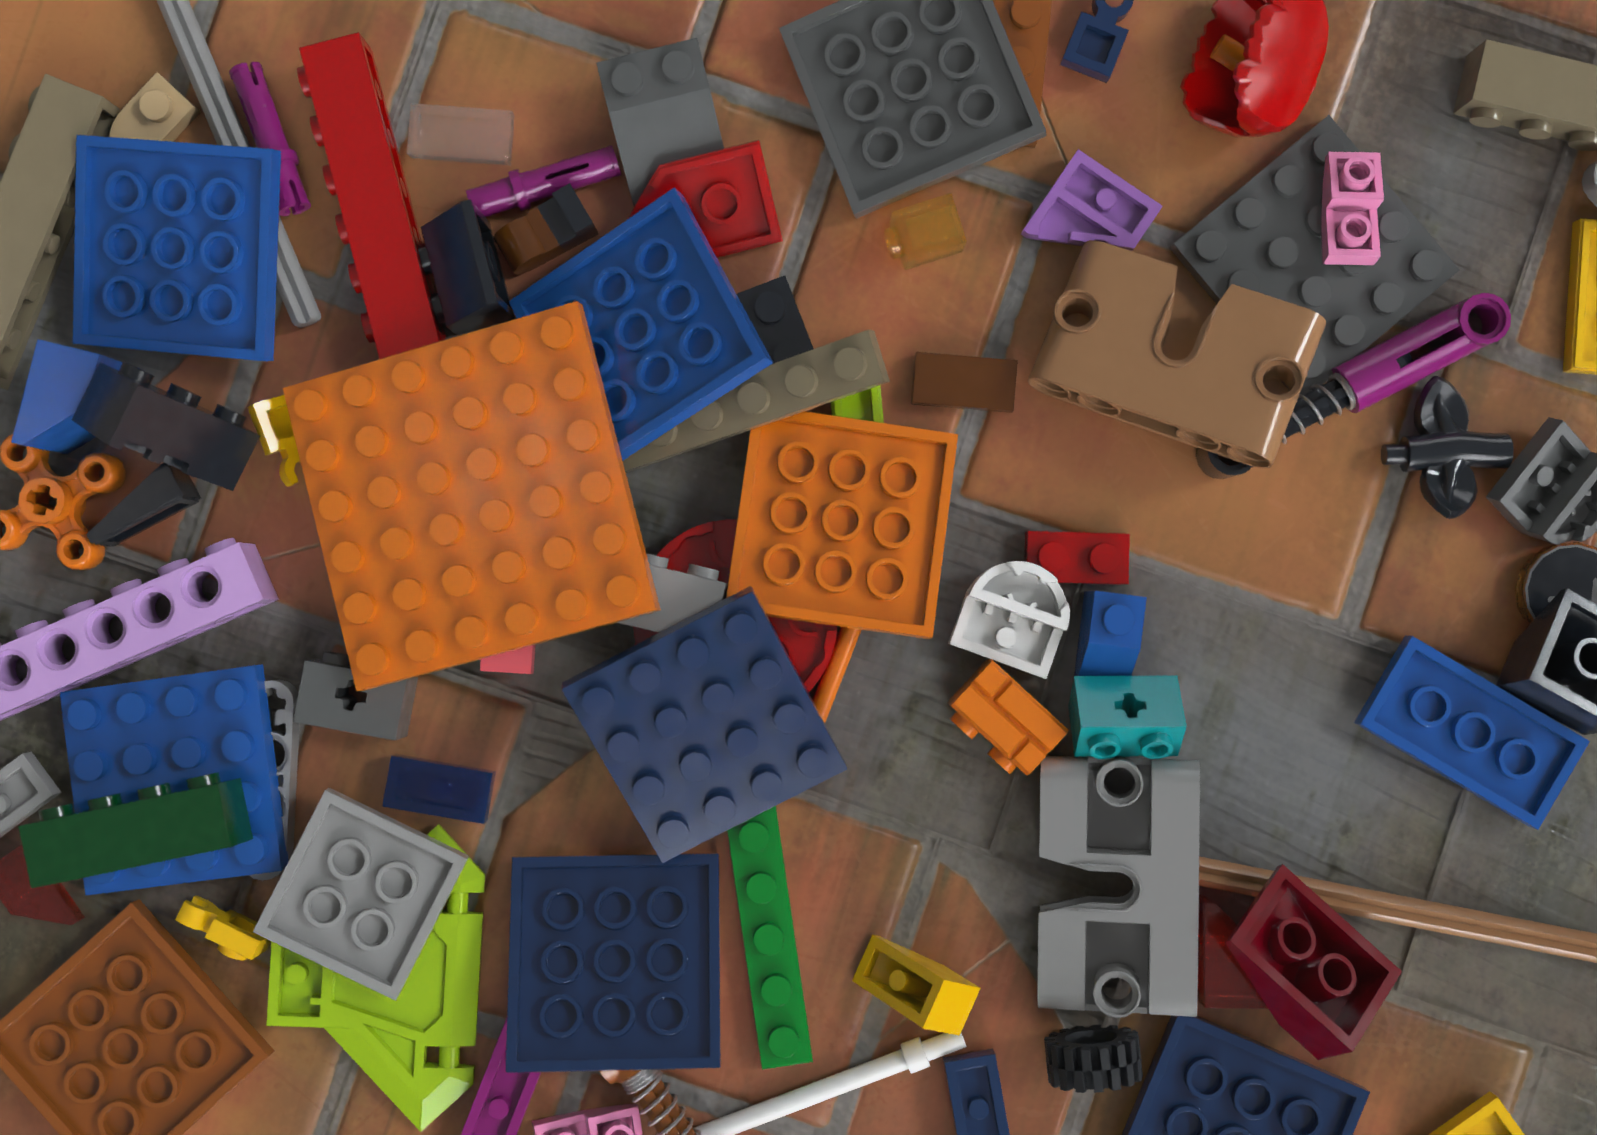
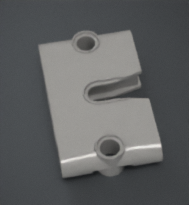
M1049 755L1042 760L1040 770L1039 857L1087 871L1123 873L1130 877L1133 887L1128 894L1120 897L1085 896L1040 905V912L1038 913V1008L1101 1011L1107 1016L1114 1018L1127 1017L1132 1013L1197 1017L1200 837L1199 760L1128 757L1096 759L1094 757ZM1113 768H1125L1132 773L1135 781L1130 791L1124 794H1115L1107 789L1104 778ZM1111 978H1121L1130 984L1131 992L1125 998L1116 1000L1105 995L1102 986Z

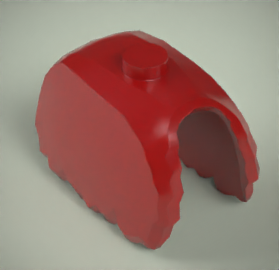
M1323 0L1215 1L1211 8L1215 18L1209 20L1204 25V34L1197 38L1196 51L1192 53L1191 67L1193 72L1187 73L1180 85L1184 93L1183 105L1188 110L1189 116L1198 123L1233 137H1260L1282 131L1297 120L1316 87L1317 77L1326 54L1329 23L1325 2ZM1224 34L1244 46V60L1236 64L1234 71H1231L1210 57L1214 47Z

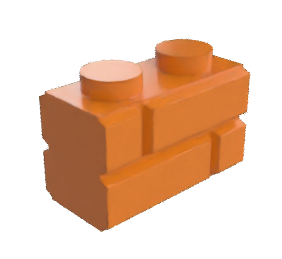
M992 659L985 660L947 702L956 711L949 719L970 739H973L980 733L990 742L993 748L987 754L1009 774L1016 768L1026 776L1031 774L1069 731Z

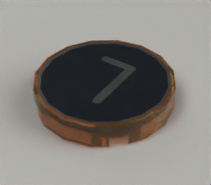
M1580 542L1561 543L1560 545L1551 544L1539 550L1540 552L1536 553L1532 559H1528L1520 569L1515 586L1517 608L1523 619H1527L1529 624L1532 623L1560 590L1565 588L1597 604L1596 547Z

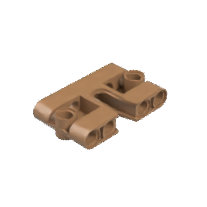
M1095 240L1085 242L1064 293L1060 295L1055 303L1054 317L1028 378L1029 385L1048 396L1246 465L1270 468L1274 463L1324 332L1326 320L1323 316L1308 308L1231 284L1203 323L1190 355L1182 360H1171L1163 354L1162 347L1170 329L1178 266L1105 242ZM1082 313L1088 316L1090 321L1084 326L1075 327L1067 324L1064 319L1070 314ZM1269 379H1279L1288 386L1290 392L1283 395L1272 394L1264 387L1263 382Z

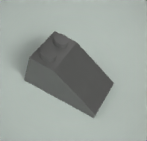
M697 38L596 62L633 206L636 205L659 164L724 148Z

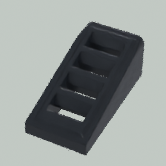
M163 463L86 535L91 544L116 546L198 503L201 497L188 474L183 473L181 469Z

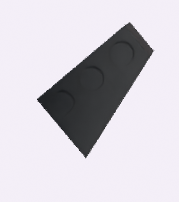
M123 362L119 370L104 363H99L72 418L75 423L108 446L122 450L125 446L144 454L143 458L160 465L164 462L181 469L185 474L231 491L234 490L260 437L257 433L243 426L247 419L246 416L220 404H217L214 412L198 405L202 398L201 396L171 383L168 391L153 386L151 382L154 375L129 363Z

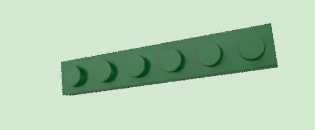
M774 806L727 830L762 1070L813 1062L777 808Z

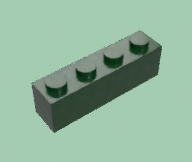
M219 772L186 779L188 789L171 792L170 783H164L138 789V800L123 803L121 793L87 800L89 810L74 813L72 803L39 810L40 821L19 826L31 889L229 848L252 840L253 836L241 778L221 782Z

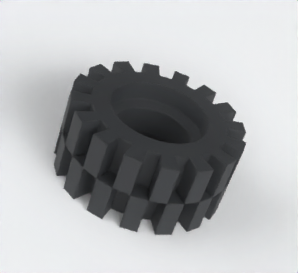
M1092 1025L1091 1028L1075 1026L1074 1030L1068 1028L1060 1029V1033L1052 1032L1049 1034V1037L1044 1038L1048 1083H1051V1086L1054 1088L1060 1087V1090L1063 1091L1075 1089L1079 1093H1085L1086 1090H1094V1093L1104 1092L1103 1089L1106 1088L1112 1091L1120 1090L1121 1085L1130 1087L1135 1085V1082L1142 1080L1143 1072L1139 1035L1137 1031H1131V1028L1122 1027L1118 1029L1117 1025H1109L1107 1027Z

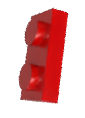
M1026 531L1024 562H1030L1048 570L1056 577L1058 583L1129 585L1130 534Z

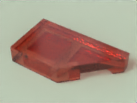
M22 845L0 859V900L11 915L73 925L85 918L62 883L31 889Z

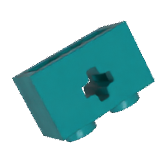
M1178 675L1074 676L1068 710L1075 757L1110 759L1113 757L1145 756L1149 759H1162L1167 756L1179 755L1187 725Z

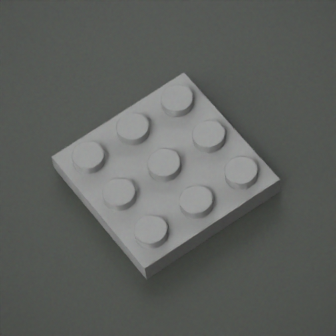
M328 788L324 791L253 933L396 1001L469 855Z

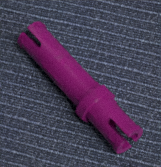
M247 62L237 64L229 70V75L234 82L256 147L281 151L279 215L289 216L291 213L290 207L293 215L301 214L311 207V203L307 198L297 170L300 160L297 152L290 149L263 74L262 65L259 62H251L250 72Z
M610 145L522 173H520L519 169L509 171V177L468 189L466 194L468 200L471 199L483 215L487 217L516 207H520L521 211L531 209L530 203L552 197L553 192L569 183L576 190L622 174L613 146Z

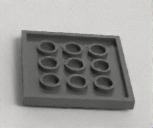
M840 0L779 28L856 219L1047 136L1045 126L993 0Z
M1330 115L1325 117L1170 247V250L1216 304L1231 284L1308 308L1323 316L1326 320V326L1300 392L1301 395L1312 391L1310 388L1313 384L1322 386L1329 380V376L1333 375L1332 368L1359 355L1460 271L1383 178L1384 200L1377 209L1381 253L1379 260L1375 265L1323 264L1321 222L1325 157L1328 152H1360ZM1281 381V382L1285 385V387L1289 390L1288 386H1287L1283 381Z

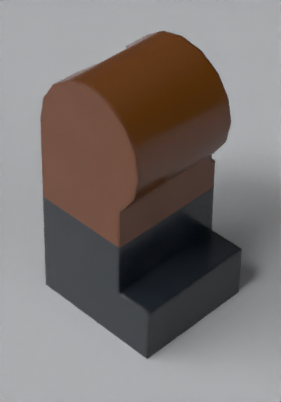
M570 183L553 192V198L530 210L526 216L506 224L494 235L496 244L514 274L518 275L529 272L599 234Z

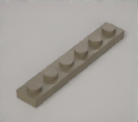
M866 330L769 365L623 460L625 472L628 473L890 382L875 331Z

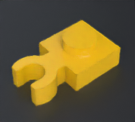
M281 395L250 405L247 408L256 432L260 435L259 440L265 456L280 452L283 459L279 467L282 482L287 487L298 483L294 467L297 462H301L285 396Z
M196 895L191 902L188 900L183 902L175 919L189 928L205 932L204 938L217 943L218 951L232 959L242 961L246 959L253 960L268 950L271 944L270 940L253 933L257 924L256 921L233 910L225 912L209 900Z

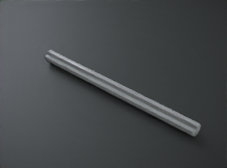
M156 0L217 145L250 147L189 0ZM279 216L276 286L292 324L298 328H303L318 322L321 319V313Z

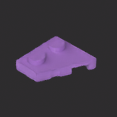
M1078 149L1023 229L1021 235L1027 239L1083 246L1089 240H1095L1132 251L1163 206Z

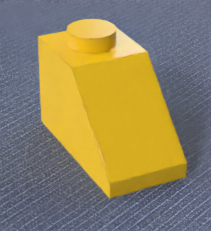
M872 934L852 979L854 983L921 1028L959 1036L981 989L945 965Z

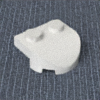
M1023 561L1006 562L996 565L980 574L968 588L948 644L1047 679L1063 631L1068 629L1070 620L1069 603L1066 601L1064 592L1058 584L1056 577L1043 567Z

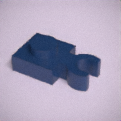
M1092 0V11L1095 16L1081 11L1060 65L1107 83L1129 31L1115 24L1127 16L1134 0H1123L1119 7H1111L1105 0Z

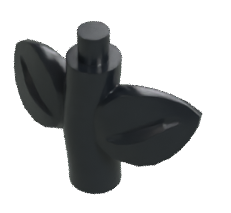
M1433 376L1425 384L1415 404L1414 424L1420 435L1403 436L1399 444H1385L1381 448V462L1383 465L1399 464L1403 472L1422 470L1419 485L1424 499L1447 519H1454L1464 514L1476 499L1478 489L1474 473L1470 467L1508 469L1511 466L1514 452L1512 439L1507 433L1468 431L1469 410L1464 398L1450 382L1439 376Z

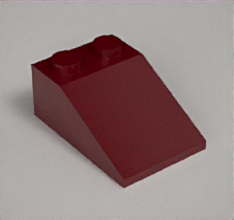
M1283 864L1276 867L1225 942L1277 1023L1317 1060L1354 1051L1402 973L1396 965Z

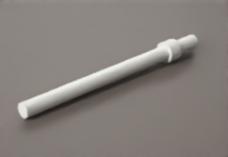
M962 1032L960 1036L942 1033L924 1041L917 1037L901 1043L900 1050L699 1125L693 1129L700 1130L701 1135H736L909 1069L911 1074L930 1067L929 1061L966 1048L967 1045Z

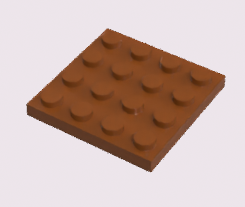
M140 899L131 902L0 1020V1068L59 1135H183L274 1052V1049Z

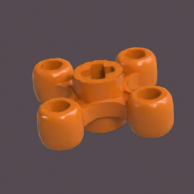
M13 434L9 435L0 446V458L8 469L19 474L23 479L24 486L19 493L18 505L9 510H0V550L10 551L19 548L26 542L29 533L33 529L44 526L50 529L56 536L58 542L56 554L64 566L72 570H90L97 567L105 556L106 548L104 545L90 543L86 535L89 530L83 525L81 517L86 509L87 498L98 493L109 494L117 491L123 485L126 479L124 464L111 454L95 452L86 455L80 461L74 473L61 477L50 468L48 462L50 451L11 443ZM26 448L27 454L25 458H23V451ZM104 467V476L100 480L99 471ZM50 497L57 499L55 507L49 505ZM5 525L6 532L3 536L2 528ZM80 544H82L84 548L81 557L78 552Z

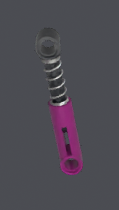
M1480 293L1471 296L1332 368L1333 375L1329 376L1327 383L1322 386L1313 384L1310 388L1312 391L1299 395L1282 443L1286 444V438L1298 432L1304 435L1305 428L1317 422L1323 425V419L1334 413L1341 416L1342 409L1344 408L1352 413H1358L1471 353L1499 341L1506 335L1511 325V313L1508 305L1502 298L1490 293ZM1470 311L1477 314L1481 319L1482 331L1480 334L1474 332L1469 325L1468 316ZM1441 335L1443 336L1446 343L1414 360L1412 359L1409 352ZM1196 448L1198 466L1206 475L1212 478L1226 479L1246 473L1253 467L1235 461L1233 465H1227L1219 459L1218 454Z

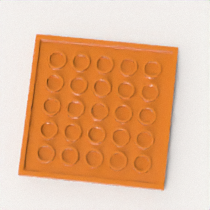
M578 301L283 388L356 691L373 689L661 611L584 308Z

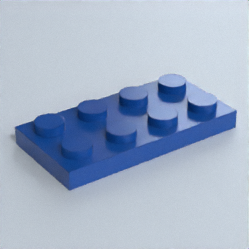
M1405 635L1354 722L1528 827L1539 830L1590 742L1421 640Z

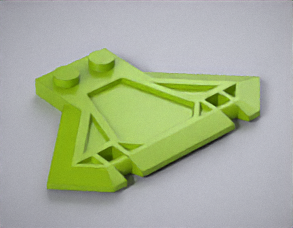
M440 824L427 834L467 854ZM470 857L468 858L448 898L447 910L441 911L396 1001L271 941L266 1026L324 1028L420 1132L423 1131L474 1084L475 1065L459 1064L460 1047L476 1046L483 912L468 911L469 893L485 892L486 874ZM427 1046L439 1047V1062H426Z

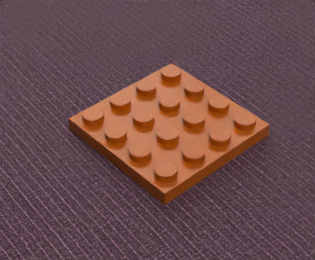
M806 411L750 430L726 598L752 586L765 613L770 617L923 639L933 638L958 434Z

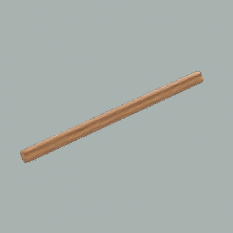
M1199 856V886L1257 897L1274 872L1272 870ZM1296 875L1337 913L1597 963L1596 933Z

